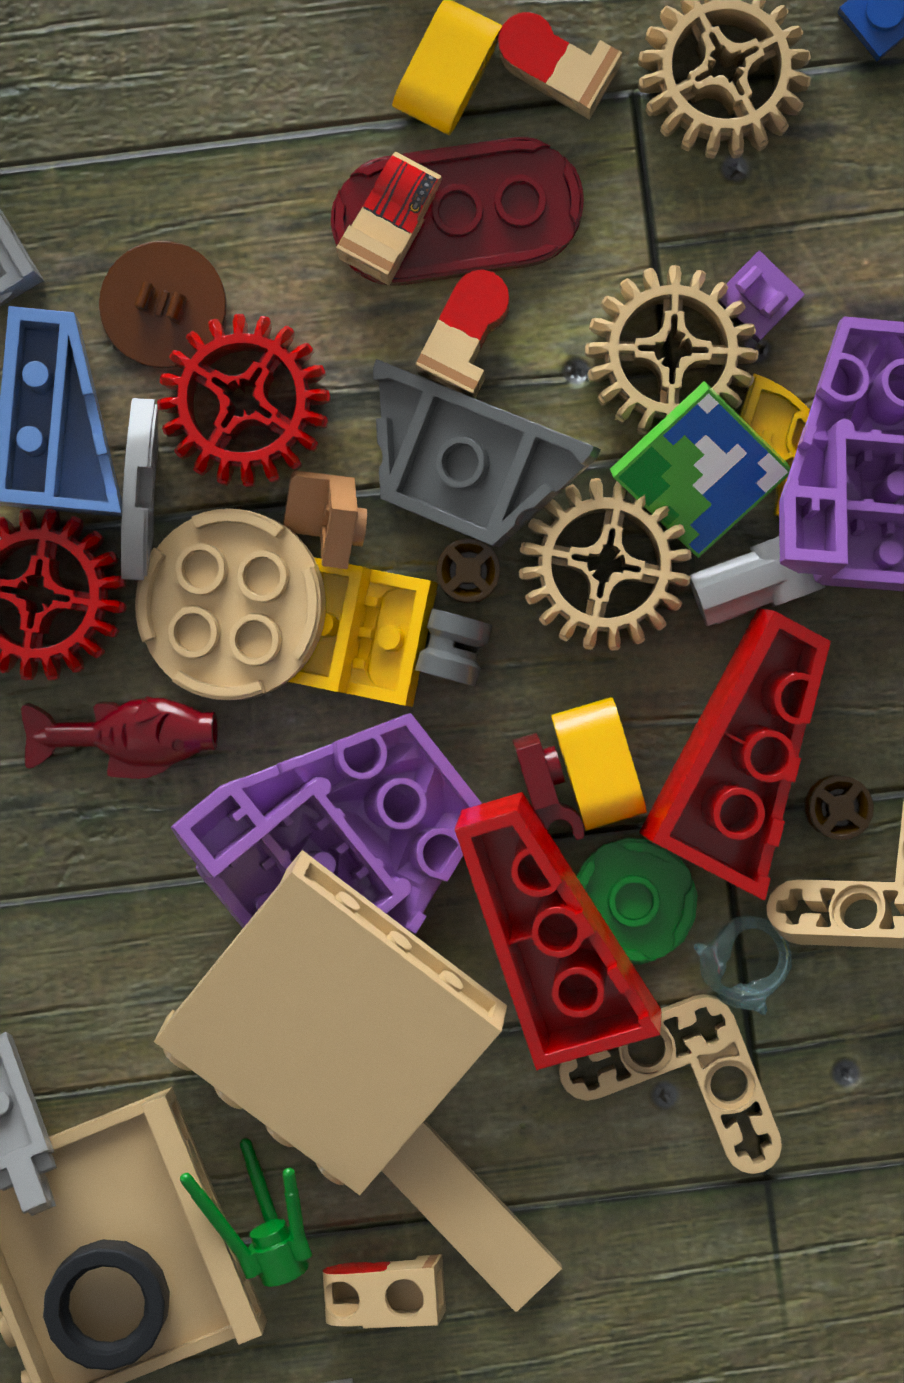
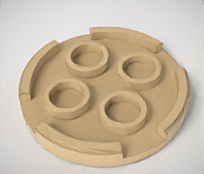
M216 509L192 516V519L174 529L157 548H153L151 551L148 575L144 577V580H138L135 600L136 621L141 640L146 643L156 663L172 679V682L193 694L216 700L255 698L270 693L290 681L312 656L320 640L326 614L323 578L307 546L295 533L280 522L270 517L241 509Z

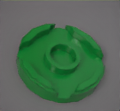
M625 837L605 843L583 861L576 874L632 964L642 965L664 957L670 951L672 952L684 942L695 921L698 894L690 870L676 854L653 843L649 839Z

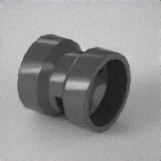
M432 609L427 624L431 637L428 647L419 653L415 670L476 687L481 670L477 663L480 648L488 644L493 625Z

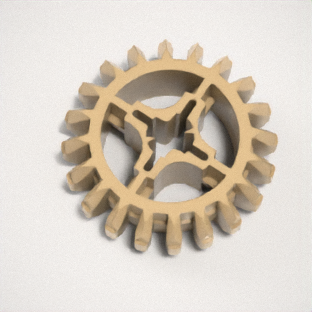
M680 0L684 15L675 8L665 6L661 10L660 19L666 29L651 26L648 28L645 40L657 50L641 51L638 58L639 66L653 71V73L646 74L639 79V91L644 93H660L647 103L645 110L648 116H657L666 111L670 114L663 122L660 132L665 137H668L679 126L685 129L686 133L681 143V148L685 151H690L693 148L697 137L707 139L705 156L712 159L717 155L720 141H727L728 150L732 158H740L744 152L743 137L747 136L751 145L756 150L761 151L768 144L767 133L764 127L773 134L782 136L789 127L782 113L798 115L804 105L799 97L792 92L807 91L811 82L809 76L795 71V69L802 68L809 63L811 59L810 51L789 48L801 39L803 35L802 28L800 26H791L782 30L779 27L788 14L786 6L780 5L776 7L770 15L762 10L766 0H753L752 4L741 0H704L705 4L702 5L699 0ZM712 26H735L751 33L756 38L745 43H735L723 35L719 26ZM693 33L698 42L696 51L701 65L689 72L686 80L676 84L672 71V57L680 43ZM771 58L775 72L773 94L764 105L755 110L750 100L753 92L747 78L759 69L761 63ZM716 60H719L724 68L732 65L737 67L742 64V67L737 68L732 82L729 83L724 75L716 77L711 75ZM706 98L715 99L723 104L729 115L735 114L736 118L723 119L706 115L692 107L687 101L690 100L692 103Z
M670 266L667 274V285L660 286L657 273L653 268L646 269L643 272L645 291L640 292L635 283L626 278L619 286L621 294L627 301L625 305L611 296H605L601 302V307L613 318V321L593 318L590 322L589 330L598 336L606 338V341L592 342L585 346V356L594 359H604L605 364L595 366L588 371V380L590 382H600L609 379L611 386L605 388L598 395L599 403L601 405L609 404L619 396L625 403L618 409L615 420L623 424L633 410L643 415L637 425V433L640 435H647L652 426L653 419L663 420L679 405V393L682 387L683 374L690 369L705 368L708 364L722 365L718 380L712 389L733 410H736L741 405L742 400L736 392L729 388L730 384L741 388H749L754 381V377L749 372L737 368V365L754 363L758 359V350L749 347H739L738 342L747 340L756 333L754 324L733 326L732 320L745 310V305L739 300L733 302L724 310L718 303L728 290V286L724 282L718 283L710 296L700 291L706 277L704 271L696 270L688 287L680 285L682 274L680 266ZM663 304V317L661 319L660 331L657 334L647 338H636L635 342L619 341L622 330L636 314L651 306ZM683 305L696 310L712 324L719 336L721 345H712L711 341L697 339L689 333L685 326ZM671 323H673V339L681 342L678 349L684 346L687 350V355L690 356L681 357L671 375L670 384L669 367L662 365L661 363L664 358L658 360L655 352L652 350L662 349L671 331ZM620 361L632 362V365L647 367L654 373L658 381L660 402L644 396L632 386L623 372Z
M599 478L591 479L589 483L591 499L582 501L580 492L575 485L567 486L565 488V495L571 507L565 511L558 502L552 499L544 507L546 512L555 520L551 526L539 519H531L528 528L533 533L543 537L541 545L523 542L520 546V553L528 557H538V566L520 569L519 578L527 581L539 578L542 588L532 590L525 596V599L531 605L547 598L552 607L543 612L539 618L543 626L550 624L558 614L567 620L559 633L561 640L568 641L573 636L576 626L586 629L583 637L584 649H593L597 640V631L607 632L609 650L614 651L620 649L621 639L619 630L627 628L631 640L635 644H640L645 641V635L638 622L645 618L658 631L666 626L663 616L655 610L659 603L674 611L680 609L682 601L666 591L669 584L678 587H686L690 584L691 578L689 575L672 572V563H683L690 560L691 551L689 549L671 551L669 541L678 539L685 533L683 525L679 524L672 526L665 532L663 531L658 522L668 516L669 508L667 506L656 509L650 515L643 509L645 495L638 500L635 499L633 503L624 500L627 490L617 481L613 487L612 498L603 497V484ZM593 513H605L600 536L594 545L587 548L573 546L569 548L555 545L559 535L575 520ZM624 517L636 523L647 534L655 550L657 565L633 558L624 550L622 545ZM609 532H611L613 537L610 549L617 553L614 559L620 558L622 567L635 569L637 572L623 570L621 573H612L608 577L607 582L603 584L599 598L597 597L599 580L592 576L596 570L589 572L587 562L573 560L572 557L581 559L598 557L602 549L607 545ZM551 564L577 571L586 579L588 584V602L585 613L575 609L561 595L553 578ZM623 581L654 584L648 597L634 611L619 617L604 618L610 593L616 584Z

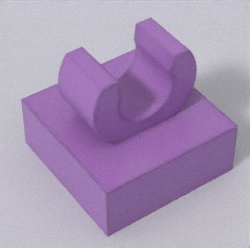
M759 250L726 284L728 290L718 303L725 310L733 302L741 300L745 305V310L734 321L739 325L754 324L756 333L752 338L759 343L805 294Z

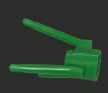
M244 1138L240 1141V1148L264 1219V1223L255 1227L250 1232L252 1242L248 1248L190 1173H183L180 1176V1182L238 1258L245 1278L251 1279L258 1275L263 1286L283 1285L304 1274L309 1267L307 1259L313 1255L305 1236L295 1171L292 1168H286L283 1171L284 1194L289 1221L288 1227L284 1219H278L252 1142Z

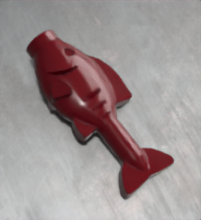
M146 696L144 699L130 700L122 705L115 702H98L93 707L96 718L95 722L56 723L49 713L32 703H26L21 708L22 721L27 737L25 766L29 769L36 767L50 757L56 747L96 746L110 755L107 769L108 776L131 779L149 778L163 773L172 764L186 760L202 750H216L218 744V722L215 712H200L185 704L165 698Z

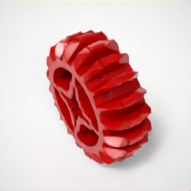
M235 314L233 318L234 334L225 335L224 328L218 319H212L208 324L214 340L205 345L202 338L195 331H191L187 334L186 338L189 344L197 351L192 358L189 359L177 350H173L169 358L178 367L184 369L181 377L170 373L161 374L160 383L168 389L177 390V397L159 399L157 401L158 409L161 412L178 413L179 415L178 418L168 421L162 426L163 433L167 437H176L186 433L187 437L177 445L174 451L179 458L184 459L199 449L201 453L195 461L193 468L199 475H205L215 461L220 463L217 471V482L221 485L227 486L232 480L234 468H241L243 485L246 488H252L256 482L255 468L263 466L265 475L271 483L278 482L280 474L274 464L275 461L283 457L288 466L296 471L302 467V463L298 456L291 451L293 447L299 443L306 450L312 452L317 450L318 442L312 436L305 433L307 425L318 429H325L328 426V418L321 413L312 412L311 405L329 403L331 401L330 392L324 389L310 390L309 386L326 376L324 367L322 365H313L302 369L301 365L308 361L314 353L313 348L309 343H304L292 352H289L287 349L295 336L294 330L289 326L282 328L274 340L269 339L272 330V322L269 317L261 316L257 321L254 334H249L245 316L243 314ZM254 351L263 353L258 362L253 361L244 373L237 376H228L209 367L221 357L234 352ZM280 363L291 373L296 388V407L292 420L281 414L268 400V391L275 379L273 374ZM198 383L216 395L220 402V411L213 423L216 427L208 440L200 431L194 414V394ZM218 385H224L233 392L237 388H241L244 393L245 386H256L253 396L262 410L271 417L266 418L256 410L253 414L249 415L245 409L243 417L232 416L236 406L229 399V395ZM250 426H262L280 435L273 443L256 451L231 452L225 450L231 439L236 440L238 435Z
M25 509L20 511V531L16 532L13 524L7 518L0 517V536L2 538L0 540V567L14 552L25 546L38 543L36 555H31L28 569L22 576L11 580L0 579V599L8 600L18 608L21 618L20 630L24 631L23 643L20 644L12 639L0 626L1 673H9L19 658L21 659V679L34 680L39 662H42L47 679L58 680L61 675L60 659H64L68 668L73 673H79L85 667L78 650L83 648L94 658H101L104 655L105 650L102 645L93 638L97 631L105 636L117 637L119 628L114 624L103 621L106 610L118 614L126 612V603L118 600H108V590L124 588L126 586V579H121V576L105 577L103 571L114 566L119 561V558L112 551L103 553L98 557L94 556L93 553L102 545L104 536L100 532L93 531L81 542L78 540L83 530V520L75 516L71 517L62 532H60L59 512L47 509L42 519L41 528H38L33 511ZM58 545L70 551L80 562L88 579L90 593L68 589L62 583L59 576L60 561L56 560ZM44 578L43 584L45 588L53 590L54 594L68 596L70 600L68 602L53 600L51 605L42 603L44 611L36 613L37 605L34 601L27 600L26 596L12 594L11 590L14 588L28 590L30 585L38 587L36 580ZM65 610L86 612L82 623L72 635L56 645L42 648L44 634H49L52 620L57 614Z

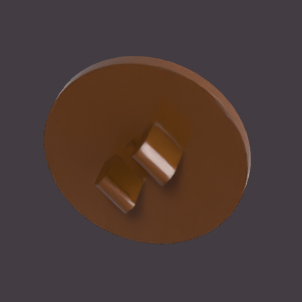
M153 241L130 249L112 265L101 287L99 310L105 332L112 343L125 356L145 366L172 368L178 367L169 358L173 350L182 352L189 359L197 352L186 338L187 334L191 331H195L202 338L205 345L214 340L208 323L212 319H218L223 326L226 315V296L217 271L202 254L181 243Z

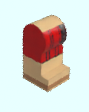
M532 12L517 13L508 18L502 25L498 36L500 59L505 69L515 77L589 120L622 64L621 51L600 40L590 55L554 35L549 22L541 15Z
M395 152L380 173L352 226H348L336 249L339 259L390 286L425 220L423 217L439 188L442 176Z
M476 270L464 275L459 280L415 364L418 374L442 386L476 398L485 380V372L473 364L488 334L502 326L507 319L510 309L508 288L502 278L494 272Z
M442 1254L417 1256L415 1260L343 1263L322 1270L326 1324L332 1326H363V1328L438 1326L446 1312Z

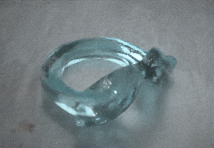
M757 916L736 917L727 923L709 944L697 943L694 945V950L699 955L700 972L704 982L716 991L727 1005L739 1009L753 1010L761 1015H766V1000L784 983L792 968V953L789 942L779 935L769 920ZM751 928L762 930L769 934L776 943L779 953L778 964L773 973L766 978L753 980L748 984L739 983L732 988L723 986L720 980L726 971V964L730 959L733 942L737 935Z

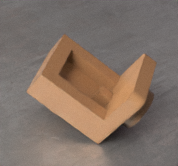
M296 470L290 475L283 525L295 534L320 537L322 566L348 569L351 547H362L364 543L367 509L357 507L355 478Z

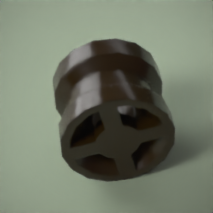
M472 538L456 540L448 545L439 556L436 568L438 582L445 594L457 602L466 604L480 602L490 596L497 587L500 576L499 559L493 549L484 542Z
M829 775L820 778L809 788L804 799V812L808 823L815 831L832 839L848 840L859 836L868 828L873 817L874 803L870 792L861 782L851 777ZM827 804H828L829 816L826 818V816L828 815V812H827Z

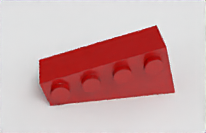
M762 608L757 609L640 829V834L653 843L765 901L771 880L768 875L775 847H779L785 824L783 816L792 782L795 783L801 762L799 753L806 725L811 722L831 643L830 640L776 611Z
M516 793L461 810L454 830L536 1070L661 1035L662 1009L524 793Z

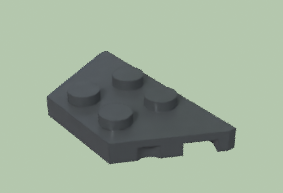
M376 359L373 366V379L379 382L381 418H376L377 444L380 446L383 456L379 467L380 499L492 546L501 547L592 464L600 453L601 449L378 359Z

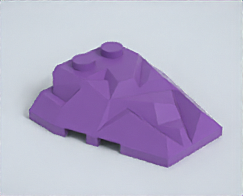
M844 316L838 323L815 392L816 394L779 500L780 564L797 573L813 574L815 581L821 585L904 591V322Z
M408 713L306 754L285 760L249 776L220 785L174 823L171 829L183 849L196 863V870L242 928L245 927L280 884L286 869L303 850L408 931L416 934L426 918L423 912L442 881L448 882L463 857L454 830L461 810L482 803L414 716Z

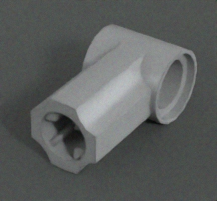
M779 536L750 547V553L689 575L692 592L706 626L715 623L720 624L771 603L772 607L826 588V586L817 583L813 574L797 573L780 564Z

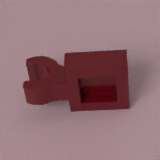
M537 733L512 740L532 807L547 831L552 822L562 819L571 824L576 840L583 839L584 824L579 813L572 806L561 803L557 799L554 786L565 783V778L555 746L543 749Z

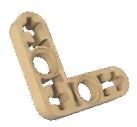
M904 802L895 882L786 881L776 887L767 903V917L781 937L788 942L799 945L904 949V916L892 917L890 903L895 901L894 905L900 914L904 915ZM866 899L877 904L878 912L876 918L867 927L853 929L845 925L844 916L852 903ZM798 900H804L810 910L814 912H829L831 926L828 927V923L818 913L801 914L799 924H793L785 912L796 910ZM892 922H894L895 925L894 929H890Z
M708 994L695 995L661 1008V1036L664 1039L665 1048L660 1059L653 1064L644 1065L637 1063L629 1055V1044L618 1047L619 1057L629 1073L616 1077L615 1065L607 1066L597 1072L598 1083L593 1086H587L582 1078L572 1080L569 1076V1072L577 1068L576 1059L558 1065L560 1080L565 1090L576 1099L589 1101L605 1097L690 1064L722 1148L731 1164L742 1172L756 1174L765 1172L774 1166L780 1157L782 1148L780 1133L740 1030L729 1007L716 996ZM705 1007L711 1016L722 1015L723 1022L715 1026L717 1037L706 1041L700 1032L682 1037L688 1050L676 1054L675 1041L669 1029L663 1023L665 1020L676 1017V1025L680 1030L697 1022L695 1011ZM609 1050L588 1055L592 1062H598L611 1057ZM722 1067H738L746 1075L747 1084L745 1091L735 1100H721L711 1091L712 1076ZM754 1102H757L759 1111L746 1113L757 1135L768 1133L769 1140L760 1144L762 1155L751 1159L746 1150L735 1152L734 1146L743 1141V1135L735 1117L726 1124H723L721 1115L740 1113Z

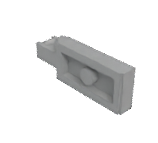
M5 1032L0 1034V1190L5 1191L14 1187L22 1212L34 1216L56 1206L45 1173L57 1167L52 1155L54 1153L53 1146L13 1036Z

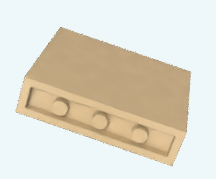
M302 850L286 869L280 884L176 1011L172 1009L168 1014L154 1042L163 1048L166 1057L174 1065L186 1071H194L214 1086L216 1093L225 1103L233 1108L246 1110L265 1124L267 1131L277 1142L287 1147L297 1148L316 1162L318 1169L328 1180L338 1185H346L358 1195H361L502 1032L507 1005Z
M173 1087L49 1137L54 1149L52 1155L57 1168L46 1172L45 1175L56 1206L31 1216L29 1213L24 1214L22 1212L14 1187L5 1191L0 1190V1333L9 1348L17 1346L25 1366V1370L21 1371L22 1383H126L236 1338L238 1345L263 1335L267 1319L251 1279L245 1278L238 1258L180 1182V1176L183 1173H190L225 1217ZM102 1239L127 1241L147 1251L162 1268L170 1291L168 1317L153 1347L135 1363L114 1370L87 1369L66 1358L51 1341L43 1318L45 1291L60 1264L79 1247ZM99 1267L87 1271L76 1281L70 1293L69 1309L74 1323L83 1334L97 1341L113 1342L127 1337L139 1326L144 1316L145 1299L140 1285L130 1274L118 1268Z

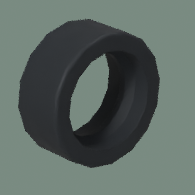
M102 1239L79 1247L60 1264L45 1291L43 1318L51 1341L66 1358L87 1369L114 1370L135 1363L153 1347L168 1317L170 1291L162 1268L147 1251L127 1241ZM99 1267L118 1268L130 1274L140 1285L145 1299L144 1316L139 1326L127 1337L113 1342L97 1341L83 1334L74 1323L69 1309L70 1293L76 1281L87 1271Z

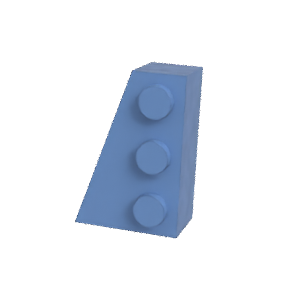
M8 306L0 394V506L41 510L52 509L62 512L122 517V500L84 339L74 312Z

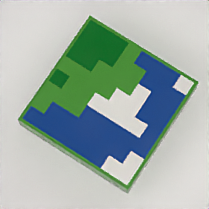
M704 381L610 468L613 478L636 500L645 495L644 507L651 514L656 509L667 506L669 508L668 516L660 520V522L667 529L674 525H683L685 533L678 539L699 558L786 479L791 468Z

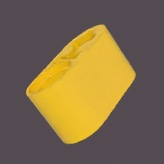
M443 0L398 86L392 107L450 136L457 126L499 43L498 36L502 25L453 0Z
M613 697L552 714L553 726L585 831L647 813L639 780Z

